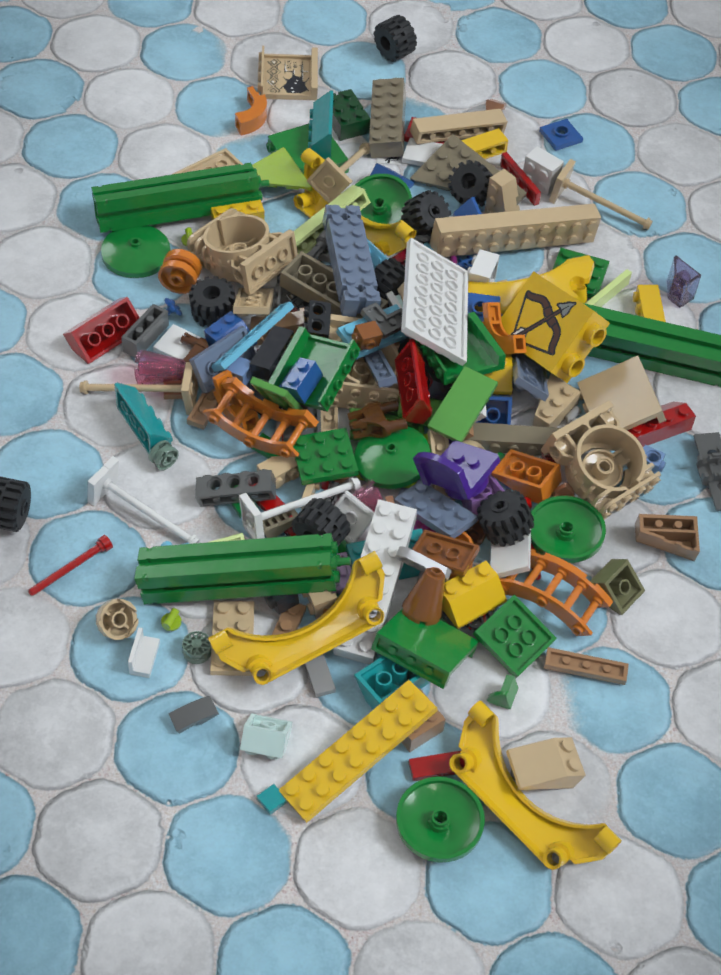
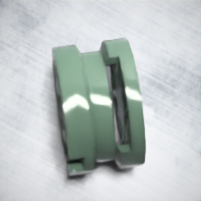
M163 440L151 449L148 457L159 470L164 471L176 462L179 451L172 447L167 440Z
M194 631L184 637L182 651L187 662L202 664L210 658L211 644L209 640H206L209 637L206 633Z

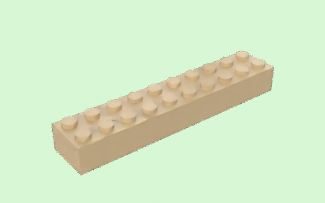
M595 204L435 218L430 246L433 248V251L441 256L450 257L453 255L478 254L480 249L488 252L590 243L594 242L601 221V215Z

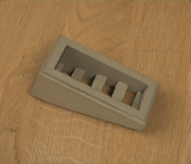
M294 509L263 520L264 535L267 538H274L292 527V521L298 515L296 510Z

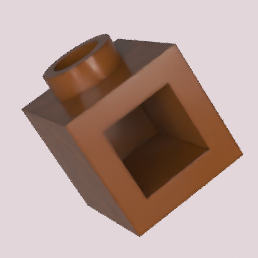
M376 321L355 325L352 333V339L355 340L360 351L370 350L379 346L383 336Z

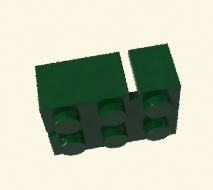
M352 89L340 91L338 95L333 93L332 129L339 140L342 141L369 134L371 118L363 110V106Z

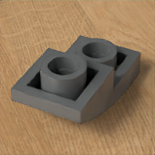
M211 696L190 702L169 713L172 723L179 734L197 723L202 725L219 715Z

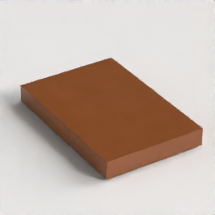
M424 529L412 550L449 568L452 571L451 574L464 577L480 551V545Z

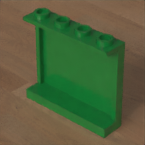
M309 123L269 135L268 143H266L267 151L271 154L284 147L303 175L305 163L301 160V155L308 149V142H312L308 141L309 131H312L309 130ZM332 137L331 160L338 167H341L348 158Z
M475 312L468 313L467 362L463 366L452 362L449 358L436 353L433 349L415 340L429 367L434 370L437 379H440L443 385L454 383L465 366L483 375L505 369L506 354Z
M299 326L268 383L279 387L291 367L300 357L316 361L323 377L305 404H299L328 412L338 391L342 388L347 374L350 373L355 359L359 356L360 348L354 339H351L348 344L311 335L306 328Z
M402 608L376 633L371 649L444 689L451 674L467 657H473L479 641L442 620L431 626H427V622L422 621L417 624L403 614Z

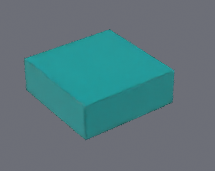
M272 784L257 795L258 802L270 815L287 803V800L279 792L275 784Z

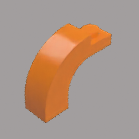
M253 86L247 87V101L251 108L235 113V126L240 135L258 130L267 118L266 96L256 92Z
M500 302L482 303L484 318L482 323L505 354L527 353L525 335H509L504 330L501 321Z
M225 370L212 378L215 386L213 393L218 404L226 394V388L221 383L225 378L233 377L229 370ZM233 396L223 411L225 417L233 422L242 408L243 402ZM249 409L239 427L251 433L259 421L257 412Z

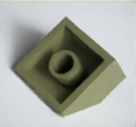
M611 559L590 580L592 584L595 585L597 583L609 595L613 601L609 608L619 615H623L645 592L628 559Z

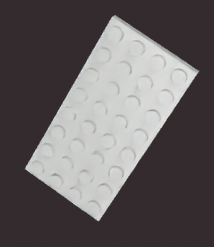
M410 238L407 241L401 332L419 341L422 345L433 349L436 353L449 358L452 362L463 366L467 362L468 271Z

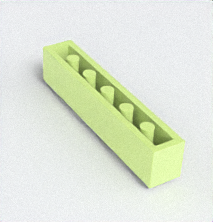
M352 185L328 205H339L341 208H345L346 205L360 206L361 211L371 202L365 189ZM325 207L294 231L297 254L301 251L307 254L317 244L316 239L324 230L322 220Z

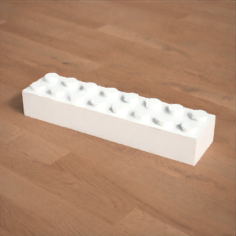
M378 499L361 557L375 551L383 565L382 569L385 573L383 598L377 603L384 612V620L381 624L333 648L334 655L369 665L375 661L377 652L372 650L371 647L376 633L386 624L404 563L395 556L400 546L407 548L409 546L417 518V509ZM372 610L369 613V618L375 617L377 610Z

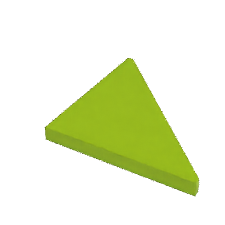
M284 147L252 164L257 169V174L260 175L261 180H269L270 186L267 187L277 188V186L294 190H313Z

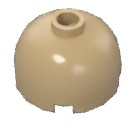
M111 599L103 603L96 614L98 630L105 637L112 640H122L130 637L138 626L136 607L124 599Z

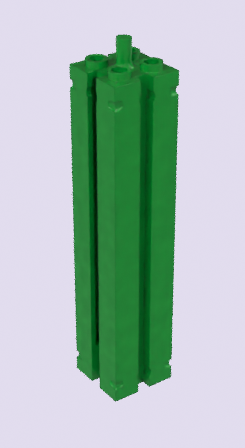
M250 162L243 165L237 164L107 184L101 187L94 186L91 187L95 218L100 233H104L109 230L116 231L210 216L211 207L255 200L262 201V192L259 191V188L270 186L269 180H261L260 175L257 174V169Z
M583 303L610 323L606 328L607 333L603 342L599 346L593 347L587 356L615 363H622L635 356H639L645 370L721 387V335Z
M332 533L153 546L152 548L140 547L137 558L139 565L136 566L134 580L138 589H141L140 595L144 605L154 602L160 604L317 593L325 590L331 592L336 591L337 583H340V572L337 570V567L351 565V558H340V555H337L338 545L337 541H333Z

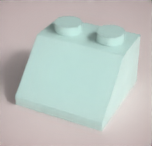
M251 713L244 725L240 750L245 751L249 755H266L267 758L273 760L283 758L293 722Z

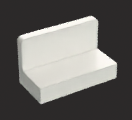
M138 627L128 659L129 674L150 678L160 639L144 636L143 628Z

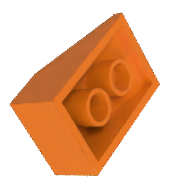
M512 449L509 450L491 473L493 477L513 491H519L524 497H529L532 502L538 504L548 499L562 482L560 464Z

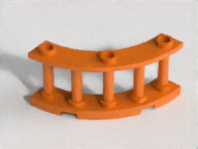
M237 377L225 378L221 385L226 388V394L218 406L213 409H205L202 412L208 417V421L242 441L249 448L254 447L285 458L298 457L299 453L293 448L294 444L304 429L316 428L319 421L307 409L288 408L287 411L280 409L276 403L265 398L262 401L253 395L254 391L244 385ZM235 396L243 402V406L233 422H231L222 412L231 398ZM249 409H254L261 413L262 416L250 433L239 427ZM268 419H273L281 423L272 438L269 440L259 437L258 435ZM290 425L296 426L288 441H279L287 427Z
M531 549L530 568H533V570L524 582L514 580L518 574L499 578L505 595H515L547 609L562 620L576 636H591L593 632L586 625L597 608L610 607L613 603L601 586L597 583L594 585L586 579L588 576L586 573L559 557L549 553L541 555L536 553L534 549ZM541 571L555 575L545 591L531 586ZM561 580L575 587L564 604L551 596ZM582 593L590 601V605L580 618L570 608Z

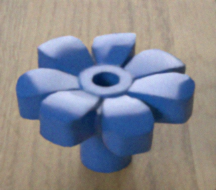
M165 298L164 301L168 307L166 309L168 317L172 313L181 316V308L175 305V301Z

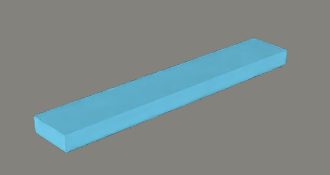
M292 302L280 304L274 309L270 315L265 317L211 366L213 371H222L231 365L294 308Z

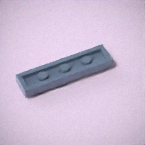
M381 349L364 356V360L379 388H388L397 383L396 375Z

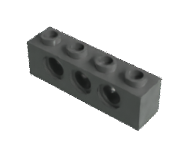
M261 469L254 472L242 471L234 474L223 473L221 475L196 477L195 499L200 507L240 503L239 495L247 493L253 502L276 499V478L272 470Z

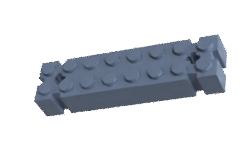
M325 205L322 221L324 230H326L325 236L338 299L341 301L342 316L356 317L357 314H361L363 308L375 302L379 306L381 304L365 228L361 219L360 206L346 205L345 208H341L339 205Z

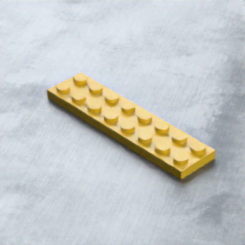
M408 680L283 785L279 792L306 823L309 822L438 711L437 707Z

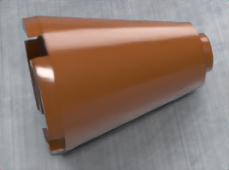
M427 568L403 601L402 612L409 620L417 624L420 621L427 622V626L435 625L440 621L445 574L440 568Z

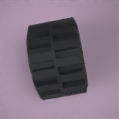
M396 15L375 26L373 33L375 36L374 41L380 54L391 62L409 55L415 51V46H417L415 30L404 16Z
M466 160V164L463 162L458 163L459 168L456 169L454 167L452 169L454 174H449L448 177L451 183H448L451 195L462 205L471 197H475L477 204L481 207L484 206V201L487 199L489 179L493 176L492 173L478 161L473 163L471 160Z
M427 190L404 203L405 206L401 210L404 214L401 215V220L416 230V236L432 235L435 218L451 216V211L448 210L449 204L448 202L445 203V198L442 195L438 196V192Z
M395 258L385 259L376 266L374 272L378 285L377 291H379L381 298L388 301L386 293L392 291L395 296L400 295L397 289L404 282L405 266Z
M209 276L204 277L205 280L203 281L199 279L196 281V285L191 286V291H189L193 319L196 323L199 322V325L202 327L205 325L209 327L230 311L233 312L236 299L235 289L231 282L227 283V279H219L218 276L209 278Z
M0 476V529L19 532L27 519L30 509V484L25 481Z
M506 489L503 492L499 490L494 495H488V499L482 500L481 506L477 509V518L488 541H491L493 545L499 543L500 547H505L506 543H509L511 546L515 545L514 541L516 540L523 541L524 535L529 536L531 533L530 529L534 528V517L523 494H520L517 490L513 492L511 489Z
M312 498L293 519L291 524L296 536L332 533L333 541H337L338 546L351 531L350 523L346 520L345 514L337 506L322 498Z

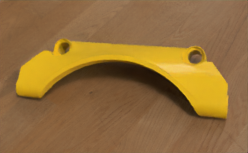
M311 148L306 149L301 155V160L305 163L304 176L308 180L325 161L324 158ZM314 188L312 191L304 189L303 193L295 195L293 199L295 207L309 218L329 204ZM361 215L367 239L388 256L406 249L407 241L410 238L414 239L416 236V230L403 220L393 224H381Z
M589 255L567 259L557 268L540 274V276L581 303H586L587 287L585 284L590 282L594 270V261ZM528 278L504 282L468 281V292L500 296L501 314H504ZM474 306L476 311L483 312L482 306Z
M375 551L354 561L346 586L335 603L317 620L298 630L278 635H254L228 627L208 637V640L221 661L243 673L250 670L256 683L260 685L268 684L383 622L384 612L377 603L383 598L385 573L382 569L383 565ZM372 610H377L376 616L369 618V613ZM259 670H266L265 675L257 676Z
M481 700L468 711L469 716L464 720L459 747L462 751L451 757L449 762L450 768L548 869H558L569 860L574 864L603 860L617 848L622 840L605 823L581 824L565 821L543 811L530 801L518 789L506 767L500 747L498 717ZM460 758H463L465 761L464 768L460 765ZM553 853L558 855L559 863L554 862L552 859Z

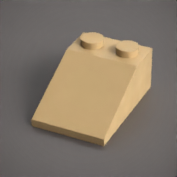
M572 737L551 738L506 751L519 790L574 788L586 776Z

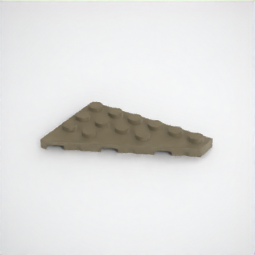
M452 134L410 177V180L426 184V186H434L438 189L450 191L448 188V183H451L448 179L449 174H454L452 169L454 167L458 169V163L460 162L466 164V160H471L473 163L478 161L492 175L498 173L499 170ZM517 185L518 197H516V203L518 205L527 196V192Z

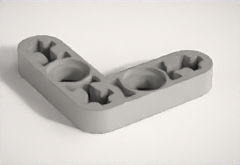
M400 546L395 556L398 560L420 570L417 582L427 568H440L445 574V582L448 581L452 572L449 568L407 547Z

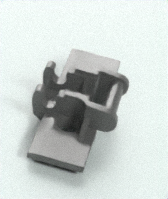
M719 432L694 434L693 437L699 454L696 457V465L702 485L707 486L710 490L716 511H721V490L717 486L721 484Z

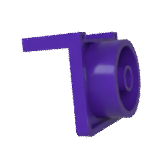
M453 441L441 456L430 452H419L414 456L413 461L424 485L430 486L434 484L443 487L446 494L453 499L469 500L486 488L489 482V475L500 463V458L496 453L460 441Z

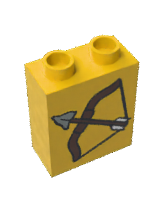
M534 271L501 317L503 328L509 335H525L527 353L524 354L566 383L572 377H576L581 373L585 365L584 359L593 347H597L603 342L607 333L606 328L610 324L594 310Z

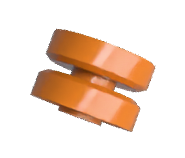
M173 249L166 254L163 260V264L158 272L159 281L171 292L178 294L189 293L191 286L196 285L197 278L202 270V264L193 253L183 249Z

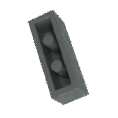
M152 304L121 337L123 352L138 359L169 326L168 311Z

